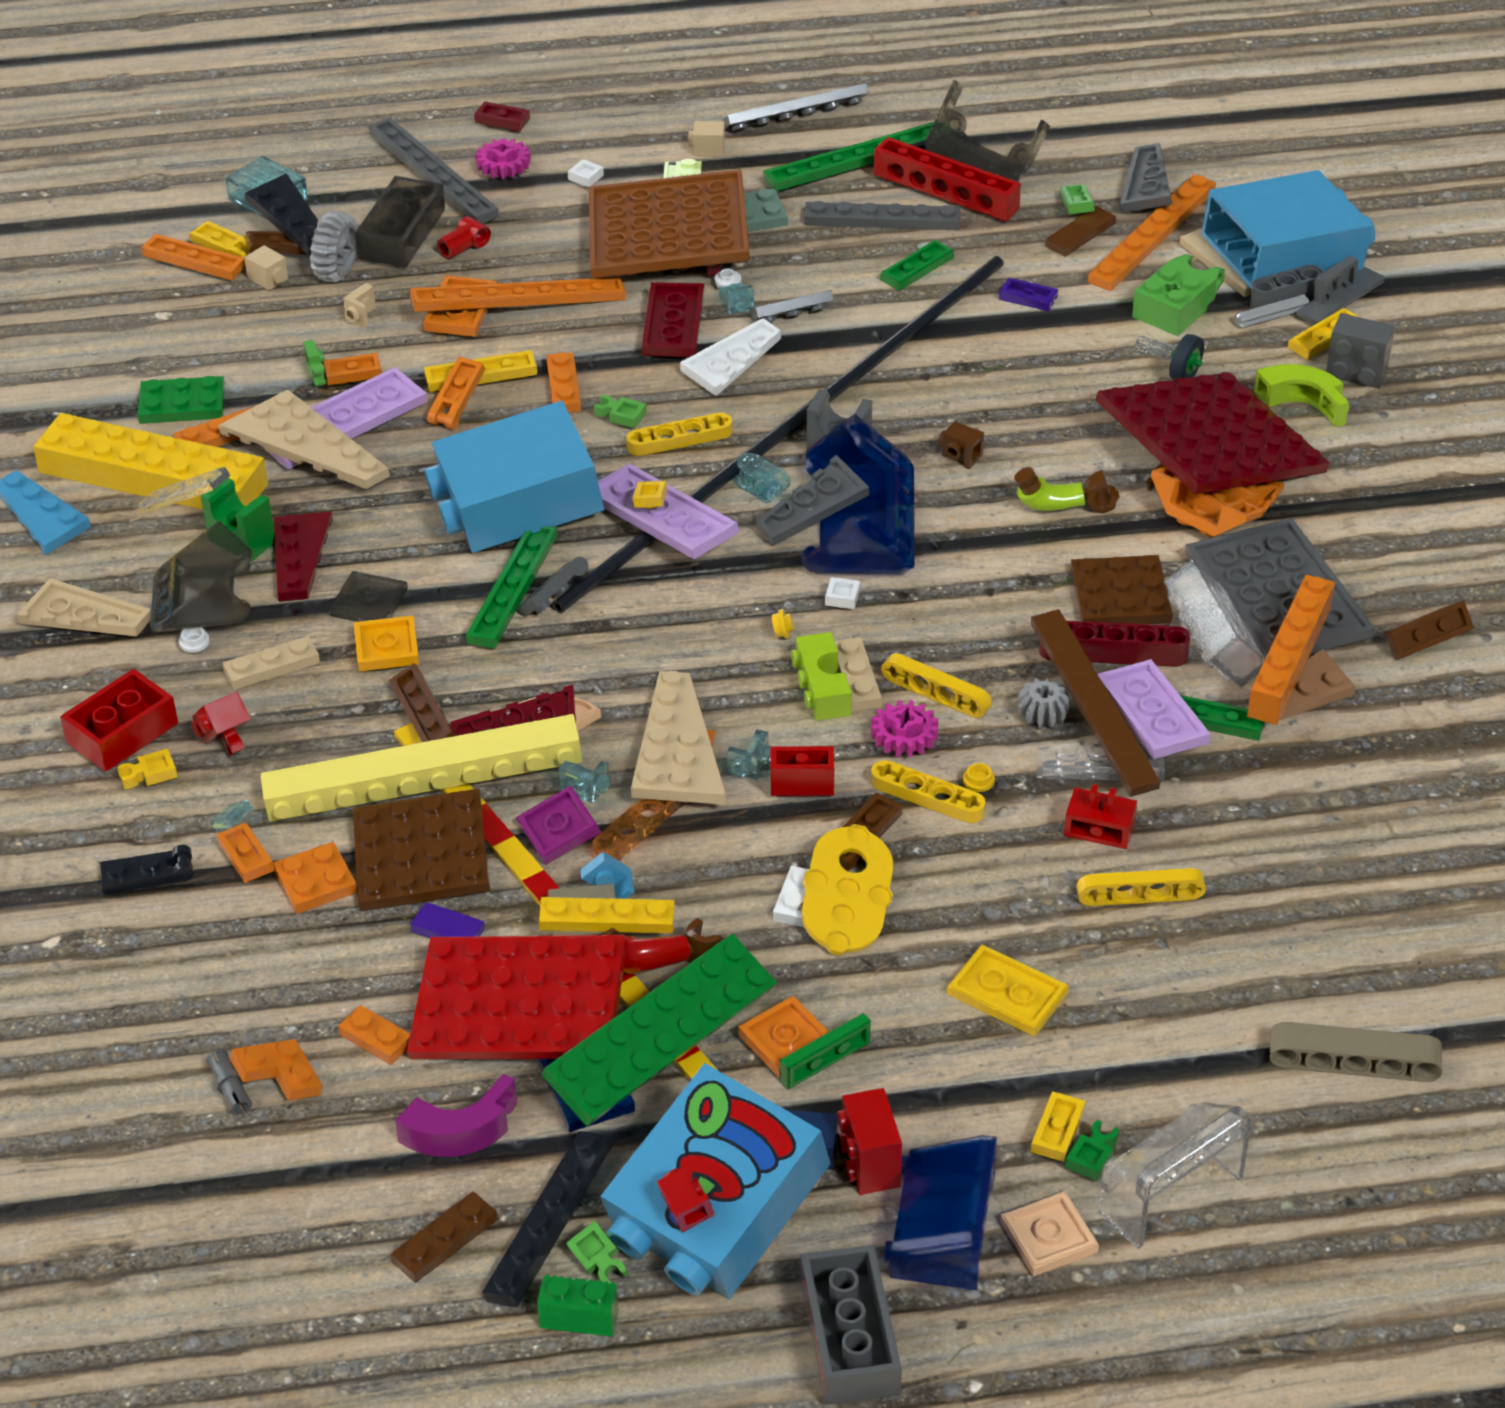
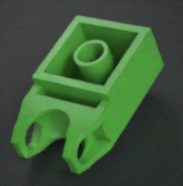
M1189 254L1171 259L1134 291L1132 317L1179 336L1207 311V306L1215 299L1216 293L1224 281L1225 269L1220 267H1212L1208 270L1194 269L1192 266L1194 256Z

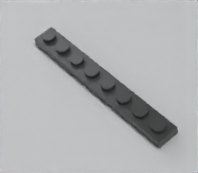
M389 117L369 125L371 136L466 217L470 216L482 224L499 217L498 208L392 118Z

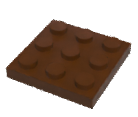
M1159 555L1071 559L1070 570L1081 621L1128 624L1172 623L1173 613Z

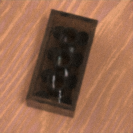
M394 176L355 232L358 259L407 268L445 211L443 184Z

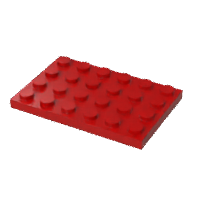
M626 935L430 937L407 1048L409 1058L558 1059L617 1016L628 947Z

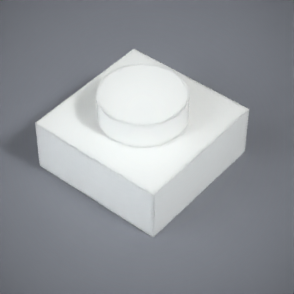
M584 159L568 171V180L586 187L593 185L604 176L602 166Z
M831 577L825 595V605L855 609L860 592V581Z

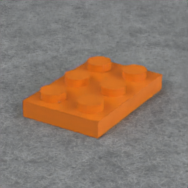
M445 275L440 287L497 284V281ZM489 308L428 311L423 321L424 331L476 337Z

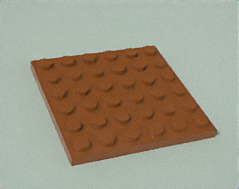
M742 169L589 186L591 277L609 278L615 275H635L651 271L662 272L668 269H688L704 265L710 267L722 263L737 264L750 260Z

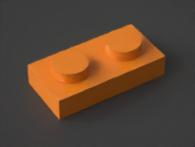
M378 352L323 360L328 385H342L362 380L367 381L382 374Z
M246 822L216 834L218 844L244 883L274 871L273 861Z
M359 1005L338 1025L340 1036L390 1065L408 1048L410 1033L362 1005Z

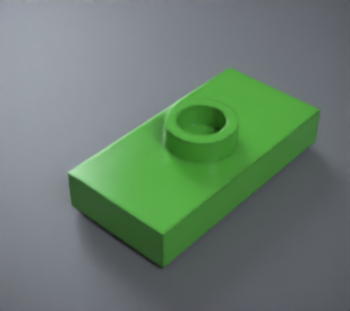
M1084 183L1060 187V197L1068 214L1094 211V201Z

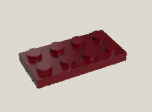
M651 282L642 341V356L686 358L697 354L705 292L704 283Z

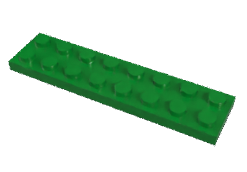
M732 933L545 1067L541 1075L588 1127L771 991L778 982Z

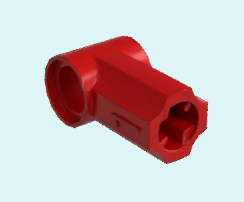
M467 216L461 219L457 229L437 240V248L442 256L449 260L472 246L482 248L487 245L491 238V230L476 219Z

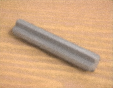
M1299 295L1238 312L1235 315V324L1239 328H1245L1295 314L1297 310L1310 302L1305 295Z

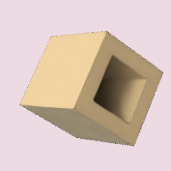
M725 121L694 122V130L689 131L688 138L689 146H693L694 156L724 157Z
M265 245L244 257L248 279L267 290H271L289 279L286 257Z

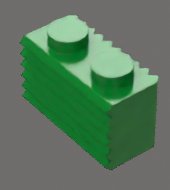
M548 1274L543 1276L537 1302L539 1328L613 1337L619 1312L616 1283L614 1281L610 1284L607 1281L602 1283L600 1280L593 1281L592 1279L587 1281L585 1278L579 1280L577 1277L572 1279L570 1276L565 1279L563 1275L561 1277L556 1275L550 1277Z

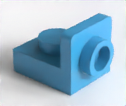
M605 852L599 854L580 869L581 879L591 885L614 883L616 899H628L634 893L631 868Z

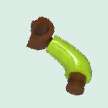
M1031 467L1020 469L1014 477L1019 486L1017 489L1018 497L1024 505L1036 511L1045 512L1075 508L1085 505V500H1088L1092 510L1105 513L1115 509L1116 502L1120 498L1118 490L1114 486L1107 484L1103 470L1090 475L1084 483L1085 486H1082L1081 482L1068 484L1048 483L1044 478L1035 475Z

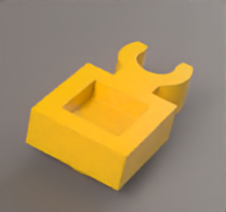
M168 748L137 757L138 764L124 763L117 767L124 789L133 788L144 780L146 785L150 786L178 777Z

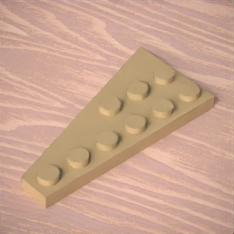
M289 390L279 393L219 425L220 434L229 437L233 434L240 437L243 443L249 445L252 442L264 446V450L299 464L303 462L313 465V469L320 472L325 470L334 472L338 475V479L365 489L389 477L387 466Z
M659 671L631 785V798L726 805V793L690 673Z

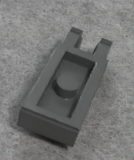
M578 556L571 562L564 564L518 606L521 614L525 617L533 611L539 614L551 604L548 599L552 595L558 597L570 587L567 583L573 582L576 578L582 577L589 569L587 559Z

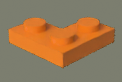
M296 1039L232 1049L230 1060L242 1082L275 1077L288 1101L320 1096L323 1085Z

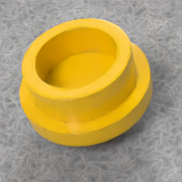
M780 609L778 613L772 614V623L777 638H790V632L795 631L791 613L786 614L784 609Z
M974 763L965 771L963 783L969 790L984 792L994 786L995 775L988 765Z

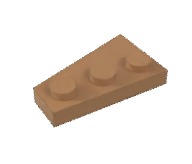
M1323 648L1308 658L1280 720L1354 695L1355 685Z

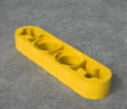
M713 413L635 429L626 436L627 451L632 455L643 456L725 439L731 436L733 432L732 417L726 413ZM689 430H698L699 432L689 433V432H687V431H689ZM665 435L672 436L671 438H660Z
M893 653L882 664V673L888 681L970 717L981 718L992 706L990 695L982 688L902 654ZM918 675L923 677L928 682V685L922 682ZM945 687L951 689L955 696L948 693Z
M888 760L878 761L871 768V784L879 791L967 823L979 822L985 816V798L975 791ZM917 783L922 787L913 790L907 788L906 785ZM940 793H944L949 795L950 798L946 800H939L934 796Z
M1195 868L1089 874L1081 877L1076 884L1079 901L1086 906L1188 901L1198 899L1206 892L1203 873ZM1154 884H1166L1164 887L1159 889L1150 888ZM1121 886H1133L1131 889L1126 891L1117 890Z

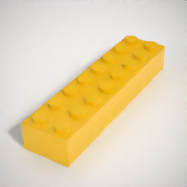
M60 413L33 446L39 473L202 510L201 495L225 476L234 481L236 494L244 506H247L260 496L268 485L264 457Z

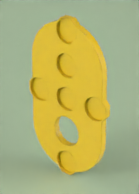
M853 824L850 827H840L825 833L815 845L810 869L805 872L802 884L805 887L801 910L803 925L812 939L825 947L830 954L838 956L845 953L858 952L871 946L881 933L886 908L892 902L893 893L890 890L893 873L892 855L885 843L869 832L865 826ZM848 852L859 854L866 862V869L859 873L848 872L841 866L839 857Z

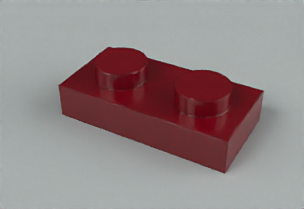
M484 101L474 114L475 123L521 132L530 120V110Z

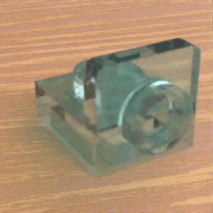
M734 283L729 286L719 287V297L728 314L754 308V289L752 285Z
M567 760L559 767L560 791L571 785L580 799L593 804L600 794H604L609 788L611 778L607 762L601 761L593 771Z

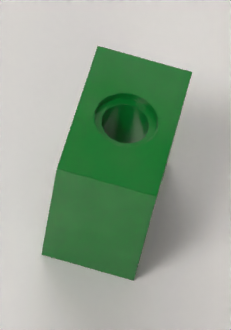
M226 476L201 495L209 541L250 562L275 544L274 526L268 497L261 494L247 506H244L236 494L234 481Z

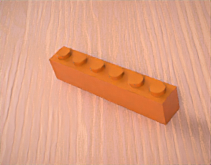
M1305 575L1251 688L1247 717L1278 725L1331 610L1335 582Z

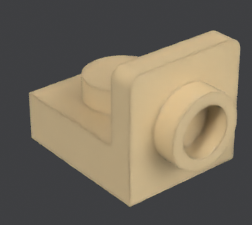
M364 283L343 297L345 318L363 329L368 326L367 314L376 308L374 286L368 283Z

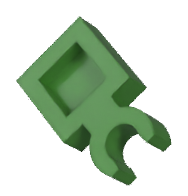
M314 340L304 341L305 360L315 386L325 385V370L323 367L325 357L323 350L317 349Z
M601 395V405L594 404L595 415L600 417L609 416L610 422L634 429L647 413L646 403L621 397L619 401H614L608 395Z
M596 1221L592 1222L566 1243L589 1274H592L599 1268L598 1276L602 1283L605 1281L609 1284L611 1283L608 1279V1274L612 1270H619L624 1277L628 1276V1271L620 1260L612 1258L619 1251Z

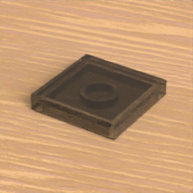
M352 571L331 605L330 615L331 617L356 622L392 618L408 591V584L402 580Z

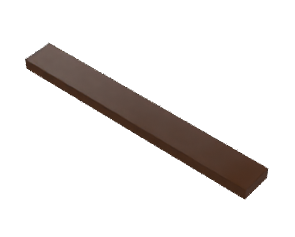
M1060 609L1031 616V626L1129 796L1132 797L1160 789L1158 776Z

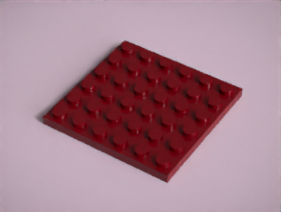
M1229 372L1200 375L1191 378H1178L1177 380L1157 381L1142 385L1135 384L1121 388L1113 387L1111 389L1099 390L1095 399L1097 403L1194 494L1325 473L1330 465V462L1321 455L1320 451L1307 443L1302 435L1296 433L1286 424L1284 419L1278 417L1269 409L1267 404L1260 401L1250 389L1241 384Z

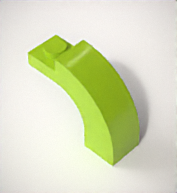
M1279 364L1256 371L1254 393L1269 407L1286 402H1303L1318 408L1335 427L1346 425L1349 402L1346 397L1342 396L1344 384L1335 376L1321 369L1299 364Z

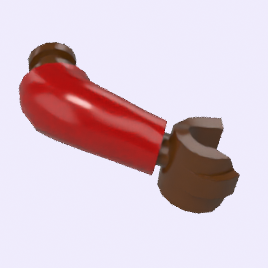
M696 918L687 926L685 936L676 935L643 939L629 936L627 937L628 947L624 972L627 974L642 973L684 961L691 963L725 938L722 935L701 936L703 921L699 918ZM611 928L604 935H619V931Z

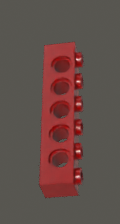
M887 137L874 149V175L888 181L902 184L908 188L919 190L930 196H936L953 204L970 208L975 212H981L1006 222L1020 209L1021 183L890 137Z

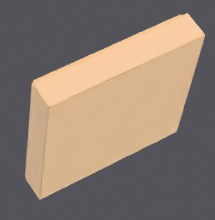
M1066 1191L1001 1214L1000 1223L1033 1277L1093 1255L1099 1251L1098 1242Z

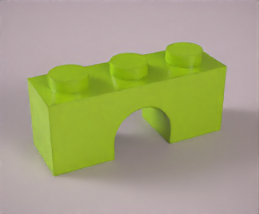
M832 632L796 637V649L791 650L792 664L794 668H799V686L801 689L805 688L806 690L804 691L805 705L807 709H812L815 721L852 716V692L845 672L838 673V650Z

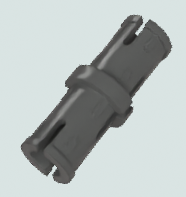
M217 1049L215 1053L219 1062L215 1060L212 1053L206 1058V1062L216 1078L215 1086L219 1093L224 1094L232 1114H244L239 1102L243 1104L246 1111H249L252 1107V1101L243 1088V1082L237 1071L234 1070L227 1051Z

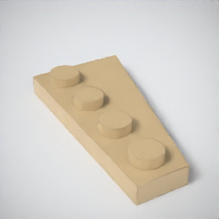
M51 578L17 614L19 624L136 637L153 618L149 608Z

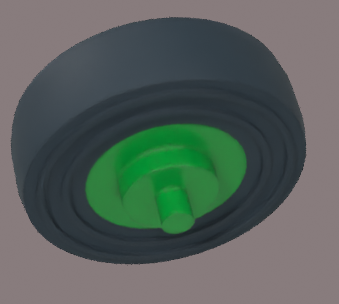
M1186 334L1178 343L1175 351H1172L1169 367V376L1172 380L1194 377L1199 367H1202L1203 362L1201 361L1205 348L1202 338L1193 334Z

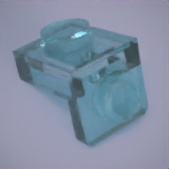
M756 729L747 750L729 747L727 750V772L757 780L764 764H769L771 745H769V732Z

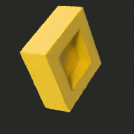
M666 481L637 482L633 495L634 508L654 509L663 507L668 491Z

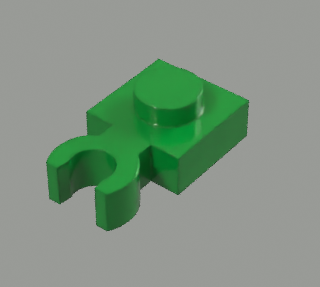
M1100 1120L1093 1123L1091 1138L1081 1134L1066 1157L1065 1168L1095 1181L1099 1180L1113 1157V1146L1118 1141L1119 1128L1114 1127L1110 1134L1100 1133L1102 1121Z

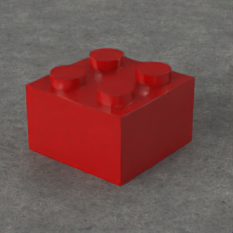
M878 1088L842 1095V1110L837 1111L838 1124L842 1133H837V1143L840 1154H846L848 1158L845 1165L849 1182L856 1183L859 1195L900 1188L902 1140L885 1089Z

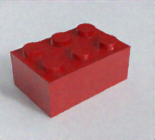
M134 668L60 716L66 743L104 772H107L179 724L173 696Z

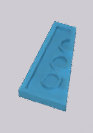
M15 470L0 479L1 500L11 512L16 514L19 523L27 528L31 538L39 543L45 555L91 527L87 516L19 471Z

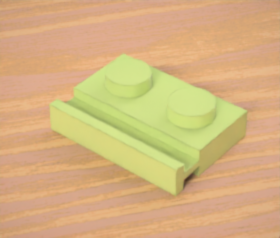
M683 159L676 161V165H669V162H665L663 178L702 174V161Z

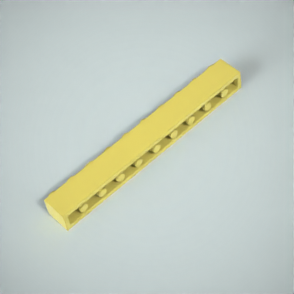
M574 714L260 774L263 799L269 822L581 763L583 760Z

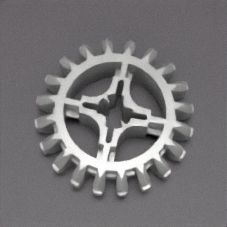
M328 211L327 214H323L321 220L317 222V228L314 229V237L311 239V256L309 257L312 261L310 266L317 279H321L324 282L337 283L339 280H344L345 275L348 274L353 264H355L357 248L359 247L358 239L360 236L357 234L359 228L356 225V220L351 215H347V213Z

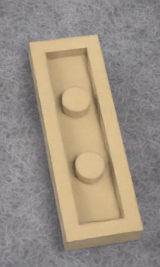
M306 636L238 657L222 664L232 689L236 690L319 664L320 659L310 637Z
M861 637L835 641L838 650V672H845L852 692V712L882 707V697Z

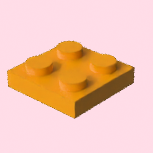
M414 615L353 622L359 672L405 667L413 663L419 665Z

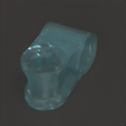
M746 453L737 460V466L740 469V474L737 477L738 487L756 496L762 502L770 503L791 485L790 477L784 469L771 464L757 454Z

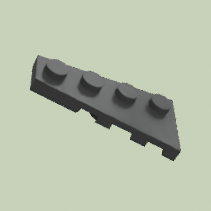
M1160 143L1135 147L1120 202L1122 212H1138L1147 208L1171 205L1172 198Z
M835 455L830 460L829 466L824 470L818 469L812 474L811 481L804 486L799 485L793 490V495L788 500H781L756 521L757 529L774 546L869 496V487Z

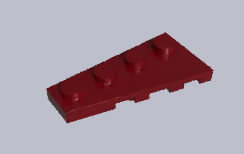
M332 511L274 517L277 595L279 602L309 599L316 576V567L322 557L323 544H326L328 529L333 522Z
M573 684L565 686L563 690L549 694L546 692L536 695L535 699L519 704L518 701L506 704V708L492 712L487 710L451 721V727L456 736L570 714H574L576 723Z

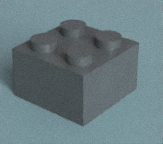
M1341 313L1332 330L1326 372L1340 380L1380 389L1389 367L1395 325Z

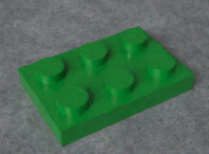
M224 376L181 377L177 379L141 381L138 407L139 424L209 420L223 417Z

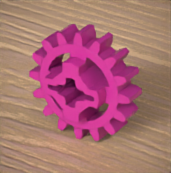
M502 138L498 142L493 139L492 144L483 143V148L478 147V153H475L478 171H483V175L491 174V178H495L497 175L501 179L508 177V175L513 178L515 177L514 173L523 174V169H529V164L531 163L529 147L524 146L522 141L515 143V139L507 141V139Z
M897 700V706L886 703L885 711L877 709L876 717L871 719V739H875L876 747L884 746V753L886 754L893 750L896 757H900L902 753H907V756L910 758L913 756L914 751L922 755L924 754L925 747L932 749L934 741L938 740V718H934L933 710L925 712V704L915 707L912 700L908 702V705H903L901 700Z

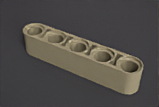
M1280 1022L1271 1028L1270 1061L1275 1066L1285 1069L1432 1082L1439 1079L1442 1075V1043L1439 1039L1429 1035Z

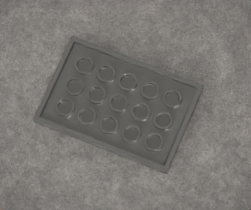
M1293 518L1186 544V556L1262 664L1306 574L1335 582L1331 610L1310 654L1318 652L1322 648L1327 650L1374 637V626Z

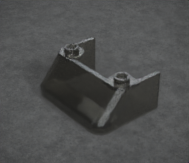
M953 80L926 138V150L1020 182L1034 162L1050 125L1046 121L1041 120L1030 144L1018 143L1014 145L1008 157L963 137L967 128L966 118L961 113L953 110L964 86L958 81Z

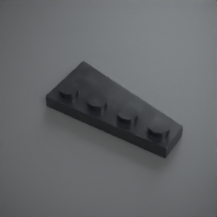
M287 173L245 192V201L305 253L311 255V239L314 237V229L317 228L319 220Z

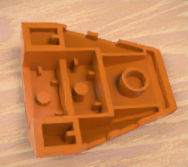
M1161 467L1151 472V478L1166 513L1177 518L1176 520L1180 524L1199 529L1200 533L1207 537H1216L1262 517L1285 487L1284 483L1277 480L1194 494L1166 467Z

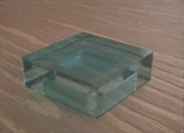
M245 799L230 803L211 820L210 824L216 832L232 828L254 808Z

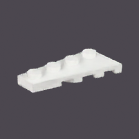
M762 318L680 362V371L717 396L781 339V330Z

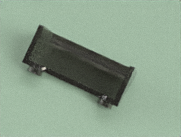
M217 521L166 561L155 573L150 627L155 632L243 622L250 614V604L244 599H239L233 593L234 576L238 575L241 577L251 568L252 550L221 521Z

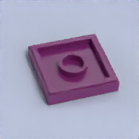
M571 785L516 817L519 825L545 865L601 833L597 823Z

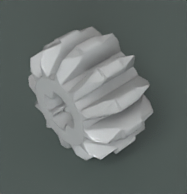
M1035 678L1033 683H1025L1018 695L1017 704L1019 705L1020 718L1026 719L1028 725L1036 723L1039 728L1042 725H1048L1053 728L1055 723H1063L1064 718L1068 715V711H1070L1068 688L1061 687L1060 681L1052 683L1049 681V678L1045 681Z

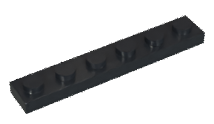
M578 1131L483 1289L482 1294L486 1302L512 1307L519 1306L611 1150L613 1143L609 1135Z

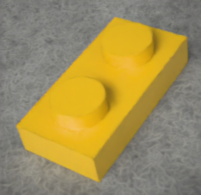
M1052 1091L1032 1140L1031 1153L1065 1162L1084 1114L1086 1101Z

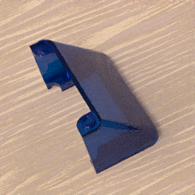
M854 413L806 450L805 467L812 476L818 469L824 470L829 466L830 460L837 455L869 487V496L820 521V545L818 548L809 546L803 550L802 564L808 571L816 574L904 575L915 566L914 466L905 453Z

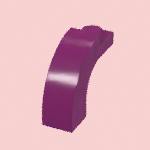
M503 1074L478 1102L457 1110L441 1109L416 1097L395 1120L398 1143L416 1152L436 1157L463 1156L490 1146L508 1131L506 1114L508 1115L514 1110L518 1101L515 1079Z

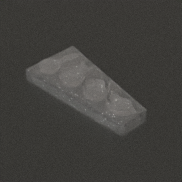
M1134 735L1160 782H1164V756L1153 759ZM1093 740L1087 746H1080L1075 742L1039 747L1036 750L1037 778L1120 780L1098 740Z

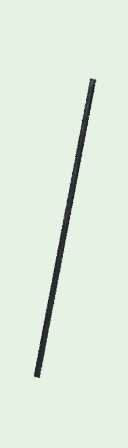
M994 256L824 389L830 394L829 403L1002 268L1004 265L1003 260L999 256ZM813 399L689 496L703 503L805 423L807 421V409ZM645 531L641 532L554 600L552 603L553 608L560 614L565 612L657 538Z

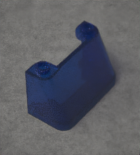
M980 1135L913 1147L910 1148L909 1155L902 1154L901 1176H905L895 1233L893 1241H886L884 1251V1263H890L891 1279L977 1290L980 1276L979 1262L983 1250L989 1198L995 1179L998 1137Z

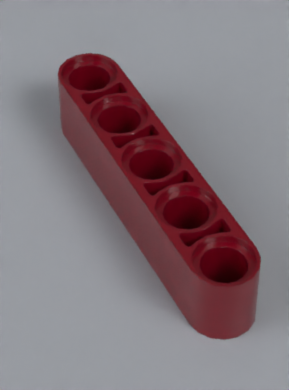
M1067 621L1091 663L1132 665L1152 659L1156 666L1179 667L1188 661L1191 635L1184 627ZM1040 641V655L1047 660H1051Z

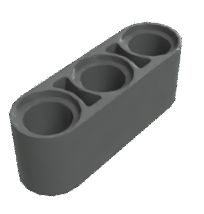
M1304 265L1255 279L1252 282L1250 309L1299 295H1305L1309 301H1313L1314 282L1316 277L1323 273V270L1316 265Z

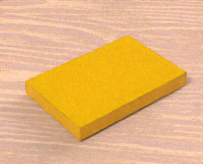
M982 944L947 986V995L1034 1037L1069 994L1068 984Z

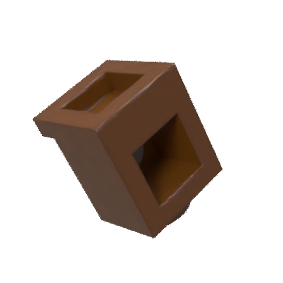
M954 421L939 436L938 446L943 447L942 456L964 463V468L970 470L983 455L984 432Z

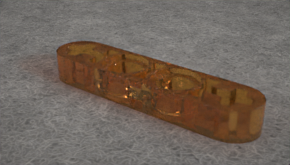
M641 798L593 840V858L605 852L620 861L674 814L684 802ZM645 810L657 812V814L650 817L643 816L641 813ZM624 828L636 830L635 833L630 835L620 833Z

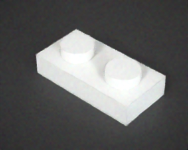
M796 866L790 867L773 911V921L804 927L801 910L805 887L802 883L804 874L809 869Z

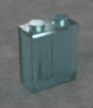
M261 156L225 178L229 200L263 218L265 217L245 201V192L287 173L304 200H307L306 179L304 176L265 156Z

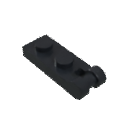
M177 845L172 851L100 862L103 893L107 894L190 880L194 876V868L191 863L192 850L188 845Z

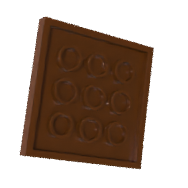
M479 788L353 808L357 891L360 912L491 891Z

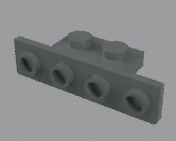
M1350 255L1316 277L1314 282V300L1297 310L1296 316L1315 325L1340 309L1346 308L1384 283L1385 277L1367 267L1357 271L1359 259Z

